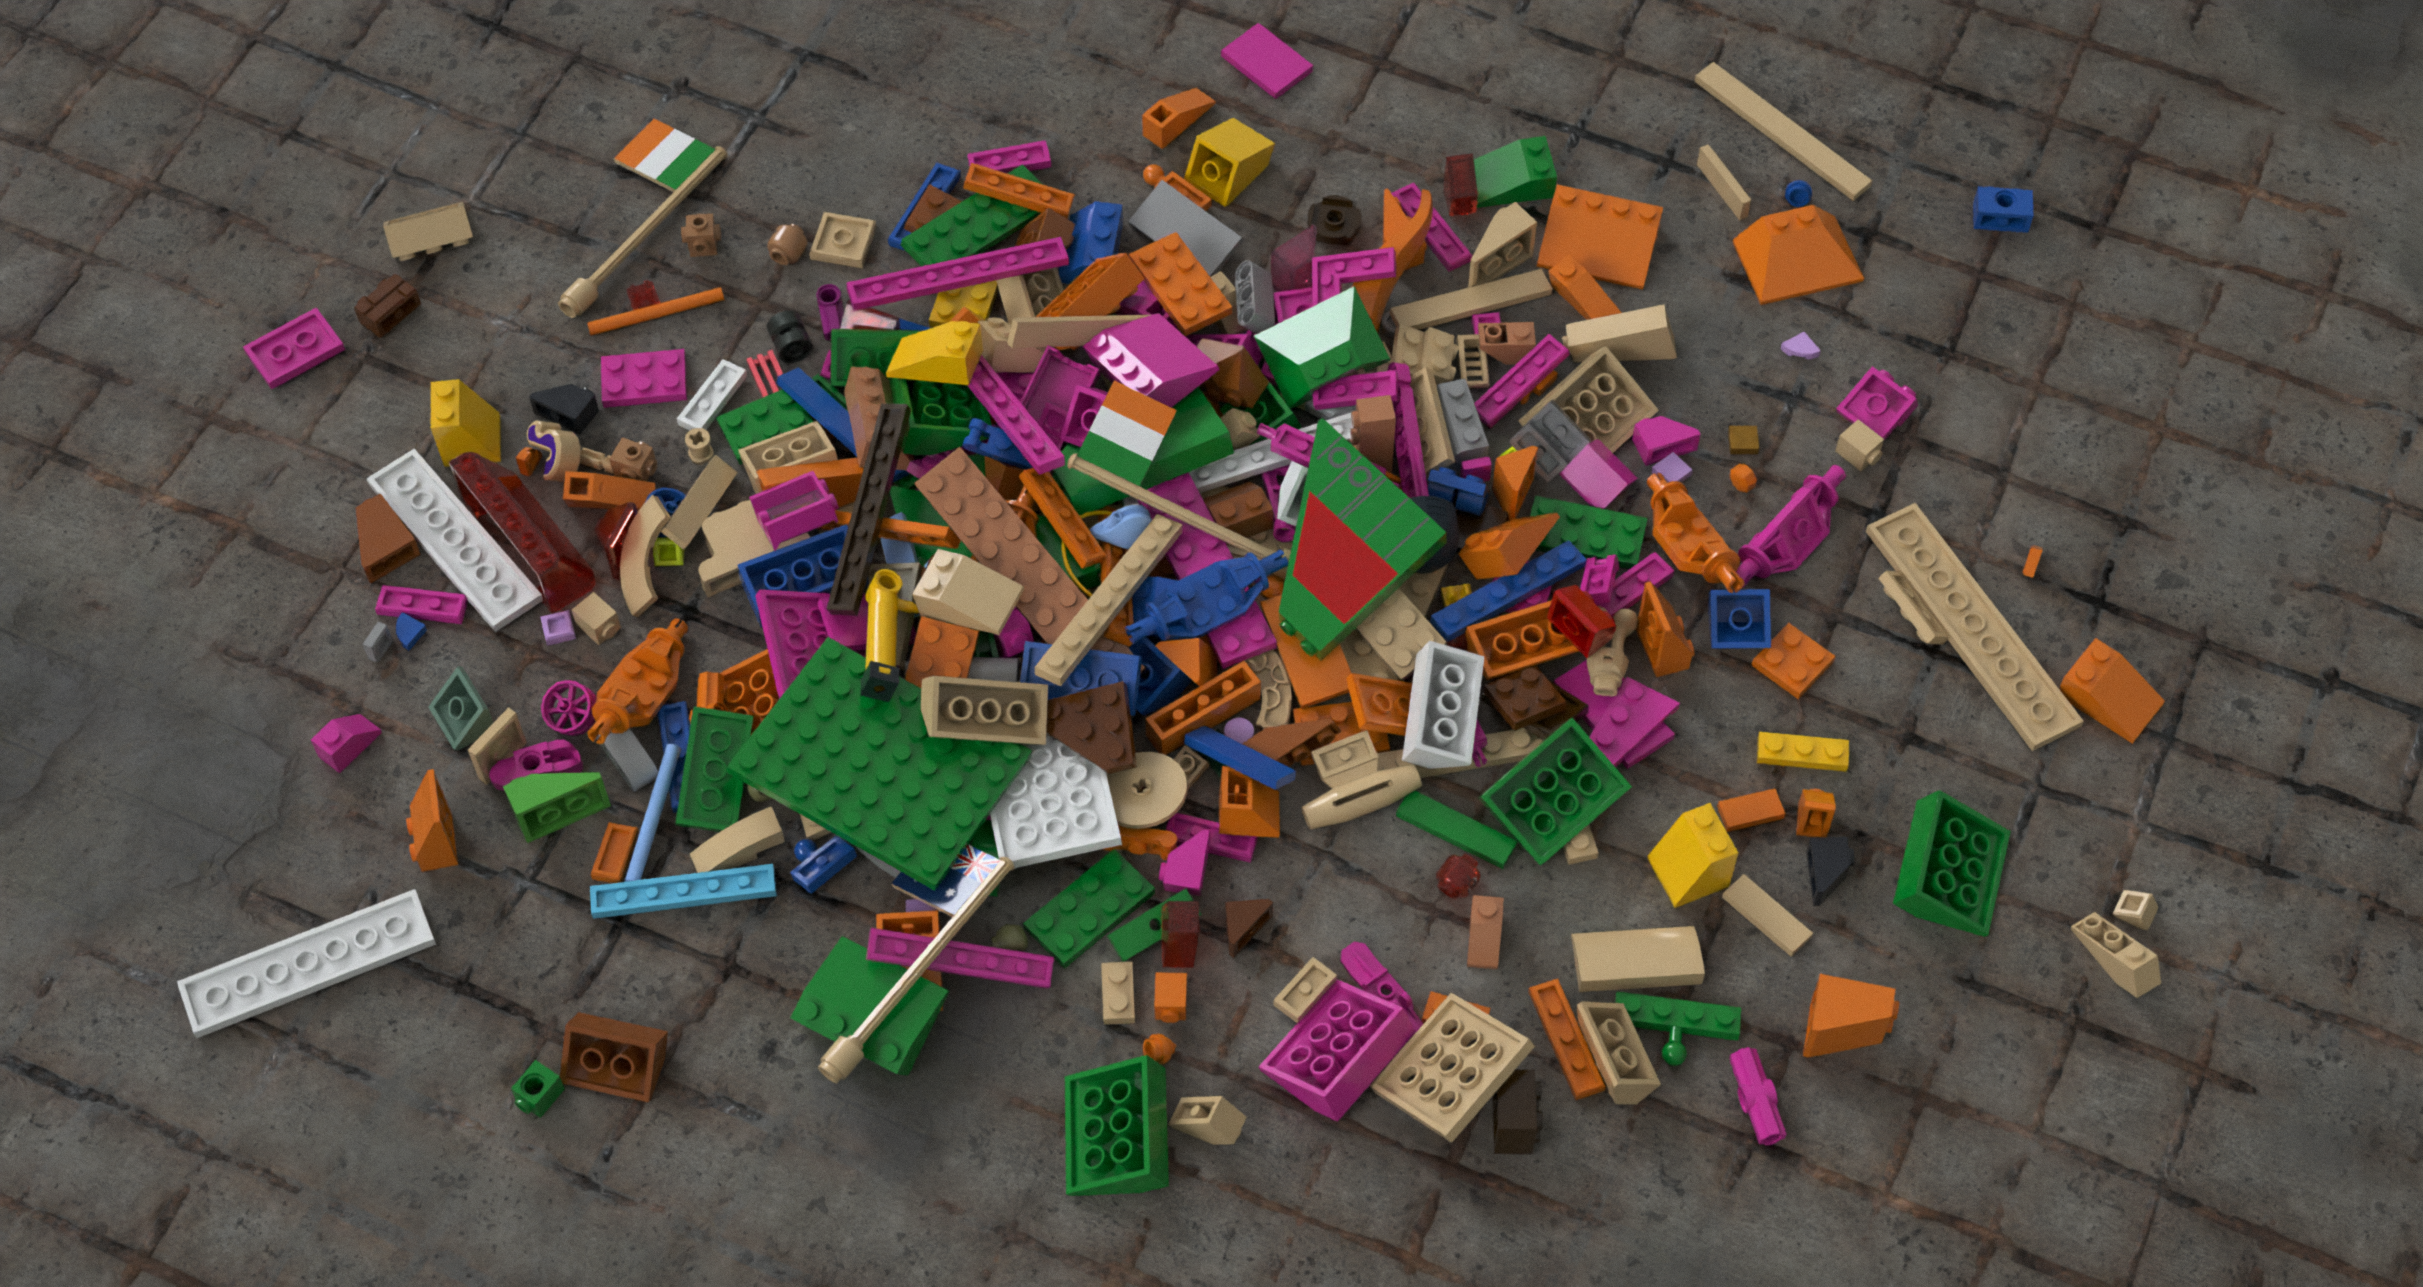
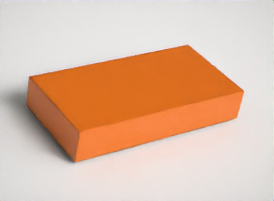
M1775 788L1718 801L1717 805L1727 832L1781 820L1785 817V811Z
M608 823L590 874L592 880L608 883L623 881L639 835L637 827Z

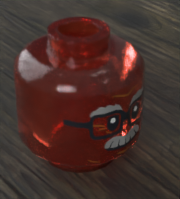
M1466 853L1462 857L1456 854L1449 855L1436 873L1437 887L1454 900L1458 897L1467 898L1481 879V873L1476 868L1479 863Z

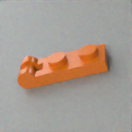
M1118 825L1122 845L1103 850H1127L1138 855L1145 853L1157 854L1167 861L1168 854L1177 848V836L1174 832L1151 828L1133 829Z

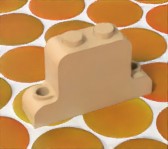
M750 500L742 501L737 506L725 511L716 512L702 523L705 542L712 555V558L703 561L698 568L702 588L707 598L741 584L738 564L774 551L757 521ZM806 532L781 542L776 550L808 539L810 536Z

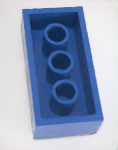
M847 524L737 565L739 578L760 628L762 623L755 597L759 590L831 594L848 530ZM867 578V581H866L865 588H867V585H869V580H868V578Z

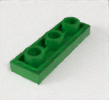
M1184 889L1110 933L1107 937L1122 962L1202 914L1187 889ZM1150 921H1154L1157 923V931H1154L1150 928Z

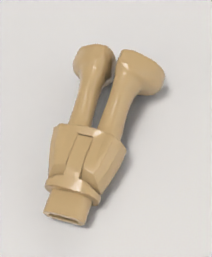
M1598 606L1602 611L1607 612L1604 607ZM1620 609L1613 615L1617 627L1611 640V648L1604 645L1587 659L1590 683L1594 686L1593 691L1596 695L1616 696L1617 690L1622 684V679L1629 662L1624 654V642L1626 637L1632 634L1638 625L1637 614L1630 609Z

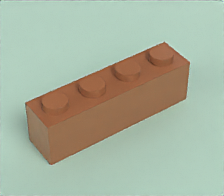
M1391 395L1356 399V411L1351 412L1353 428H1350L1352 445L1370 462L1386 468V471L1392 473L1396 417Z

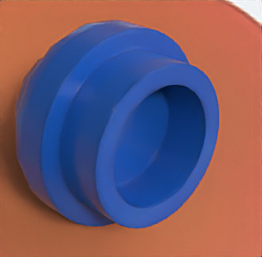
M1795 180L1786 187L1785 198L1792 206L1802 207L1811 200L1812 188L1806 181Z

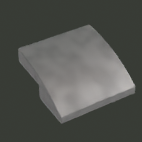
M1553 399L1509 440V443L1517 451L1530 446L1538 447L1535 470L1547 482L1563 470L1591 442V439Z

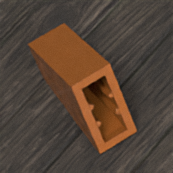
M381 493L355 507L361 564L370 584L421 555L415 538Z

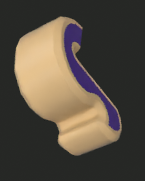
M537 420L532 422L527 430L529 445L550 452V457L546 460L543 478L549 481L564 482L565 471L577 472L579 467L581 447L578 437L574 432L561 430V425L558 423Z

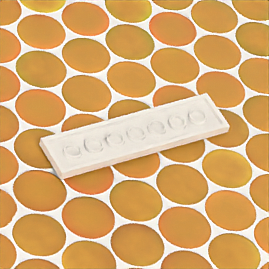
M415 449L367 478V482L377 495L382 494L416 541L459 591L466 596L471 605L495 632L543 601L542 594Z
M413 889L179 980L177 984L193 1033L196 1038H199L436 945L418 894Z

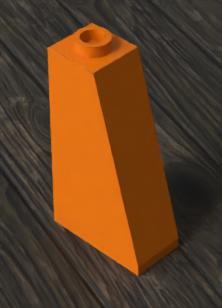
M858 458L766 468L760 469L756 473L761 490L765 491L814 471L819 480H825L830 494L833 493L838 506L841 507L855 502L864 467H859ZM814 500L801 506H807L809 504L814 503ZM799 506V507H797V508H794V509H792V510H789V511H787V512H785V513H782V514H780V515H777V516L774 517V519H776V518H778V517H781V516H783V515H785V514H788V513H790V512H793V511H795V510H797V509H800L801 506Z

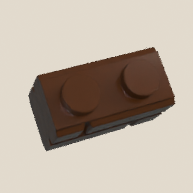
M395 273L389 279L382 280L378 284L377 289L370 295L360 298L354 310L358 321L376 336L382 338L420 306L421 301L415 287L405 282L404 279Z

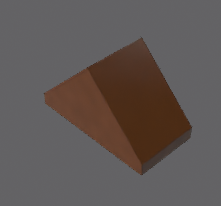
M1270 899L1225 902L1229 955L1235 958L1273 917V902Z

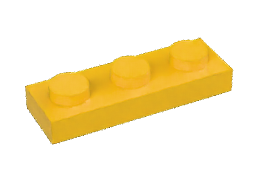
M1759 732L1757 763L1847 772L1849 766V740Z

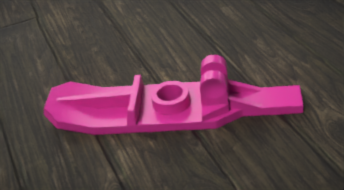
M1354 941L1341 951V964L1361 989L1403 1007L1416 1033L1424 1023L1414 1012L1411 997L1374 957L1366 944ZM1389 989L1392 993L1384 995L1381 993V990Z

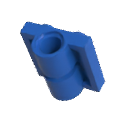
M1440 467L1439 471L1431 469L1428 478L1429 496L1440 497L1453 504L1456 495H1458L1456 510L1477 516L1482 515L1491 495L1487 485L1483 483V479L1472 475H1467L1466 479L1455 475L1456 471Z

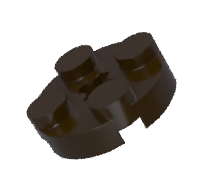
M1330 195L1323 197L1322 201L1316 205L1315 203L1311 205L1308 211L1307 225L1312 239L1317 242L1348 245L1353 242L1354 237L1361 229L1362 215L1360 209L1358 208L1357 210L1353 205V201L1349 198ZM1333 217H1338L1340 222L1332 223L1329 220H1332Z

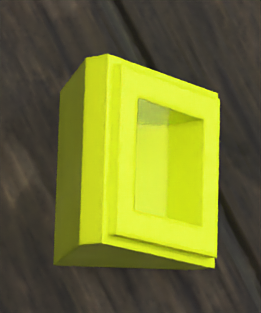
M668 537L656 539L653 547L654 566H678L684 564V550Z

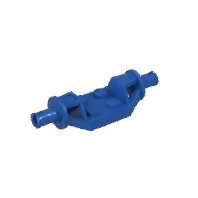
M1281 549L1261 560H1258L1253 553L1249 552L1241 558L1217 561L1167 586L1153 603L1149 602L1145 605L1146 618L1125 627L1127 636H1131L1129 640L1135 644L1137 641L1153 633H1156L1163 641L1169 638L1181 640L1200 638L1246 614L1261 591L1269 588L1267 576L1284 567H1288L1287 557L1282 558L1284 552ZM1254 582L1255 585L1245 592V588ZM1176 621H1180V623L1182 624L1179 626L1169 628L1167 627V624Z

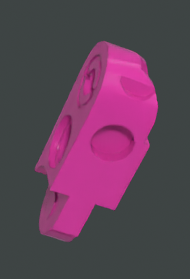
M554 740L548 743L545 741L513 751V757L497 761V764L491 768L489 777L496 789L504 791L503 786L509 784L515 778L525 777L530 774L581 773L583 762L578 750L572 743L566 740ZM534 766H538V767H537L536 769H534V770H529L530 768H532V767H534Z

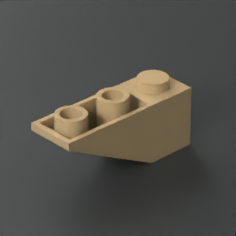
M2094 912L2071 926L2073 933L2114 982L2136 998L2161 984L2158 955Z

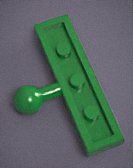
M1616 991L1615 1003L1624 1004L1634 1027L1670 1032L1669 1042L1662 1049V1058L1670 1066H1679L1686 1060L1687 1050L1681 1043L1682 1034L1736 1041L1739 1039L1740 1007Z

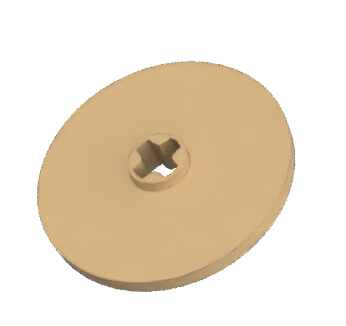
M1156 752L1135 753L1136 768L1112 774L1106 773L1118 825L1133 829L1153 827L1173 817L1184 804L1188 784L1182 767L1172 758ZM1142 787H1147L1142 793H1138V791L1142 790Z

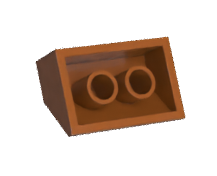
M578 1012L565 1026L560 1068L562 1083L650 1102L665 1061L668 1031Z

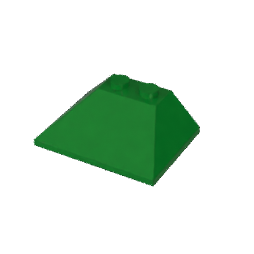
M1355 286L1254 335L1290 410L1313 399L1312 392L1362 367L1366 373L1390 361L1389 355Z

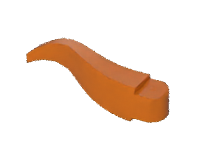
M1426 189L1421 191L1420 205L1413 218L1379 248L1394 247L1396 252V277L1353 282L1351 287L1355 286L1377 333H1379L1386 304L1396 283L1418 252L1429 231L1433 215V203L1431 193Z

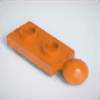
M1156 164L1148 165L1144 169L1143 178L1147 184L1154 186V189L1163 180L1203 210L1207 211L1212 206L1211 198L1172 171L1165 177L1163 169Z

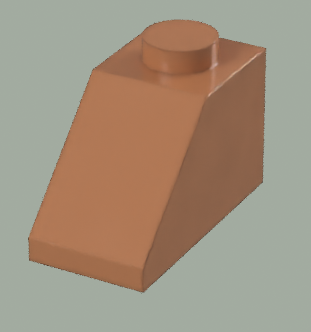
M1473 895L1467 967L1498 970L1504 898Z

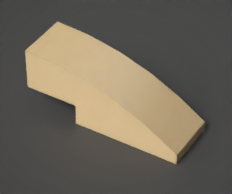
M772 806L734 823L692 851L690 857L697 873L736 868L758 859L756 853L784 843L782 829Z

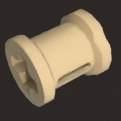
M694 428L685 435V443L689 448L688 455L693 463L699 465L709 462L714 455L710 445V435L703 428Z

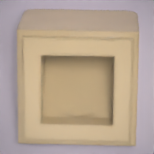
M2124 890L2114 909L2113 915L2140 929L2148 930L2156 915L2158 905L2153 894Z

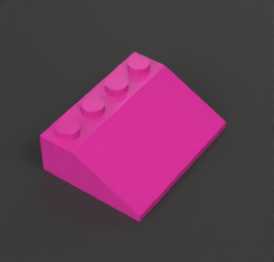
M1159 313L1106 328L1083 345L1094 366L1111 383L1115 380L1169 407H1173L1220 370L1209 357Z
M1337 979L1259 1065V1069L1314 1111L1338 1122L1414 1035L1415 1030L1403 1007Z

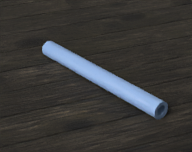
M667 744L624 882L641 880L680 755L681 748L677 745Z

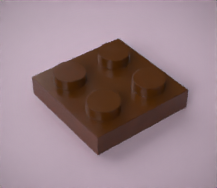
M1536 665L1521 669L1484 685V694L1514 731L1566 710V700Z

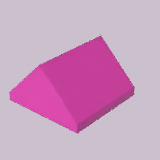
M1599 439L1587 444L1559 474L1591 507L1606 509L1638 479Z

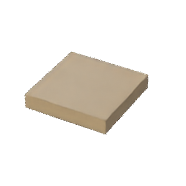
M824 212L809 253L810 259L863 268L877 228L876 221Z
M507 708L468 749L478 778L485 784L491 782L489 772L497 764V761L513 757V751L522 749L527 744L517 714L510 708Z

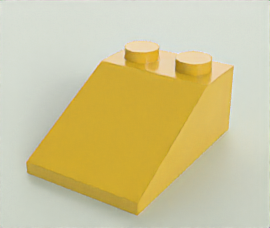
M951 321L903 337L886 371V376L969 385L983 352L980 324L966 321Z

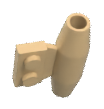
M1365 730L1311 751V756L1321 780L1331 790L1304 805L1301 809L1310 830L1345 823L1395 803L1420 788L1422 782L1414 764L1377 771L1378 755L1368 731Z

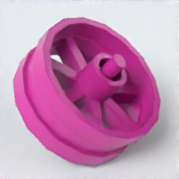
M564 680L557 682L543 696L541 704L542 718L547 726L563 735L577 736L584 734L596 722L592 715V707L596 702V695L591 689L576 681ZM567 689H569L568 699L561 695ZM576 689H582L585 694L575 700ZM558 699L557 707L554 708V703ZM587 701V710H583L581 704ZM563 713L558 722L555 723L553 714ZM581 715H585L581 722L578 723L577 718H579ZM568 718H570L572 728L562 729Z

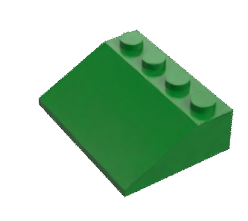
M891 377L889 379L893 403L907 404L911 409L902 444L903 453L934 455L962 447L965 437L969 436L970 433L969 425L971 419L974 418L983 420L992 426L989 412L967 385ZM982 435L980 437V441L989 439L988 437Z
M1570 718L1482 793L1478 799L1541 866L1632 786L1573 718Z
M1941 790L1917 800L1893 904L1917 918L1983 937L1988 936L2011 831Z
M842 936L804 989L790 1019L834 1042L840 1036L846 1038L849 1035L852 1036L908 969L900 965L866 960V947ZM920 976L863 1043L864 1048L861 1051L864 1053V1057L895 1074L908 1076L950 991Z
M1148 1055L1065 1076L1066 1194L1068 1196L1143 1193L1169 1186L1166 1068Z

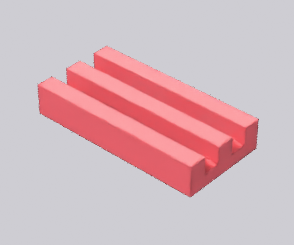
M773 350L767 351L768 355L763 356L761 353L757 355V359L753 360L752 357L746 359L762 398L768 396V392L756 367L761 366L773 393L779 390L766 363H771L777 378L783 374Z

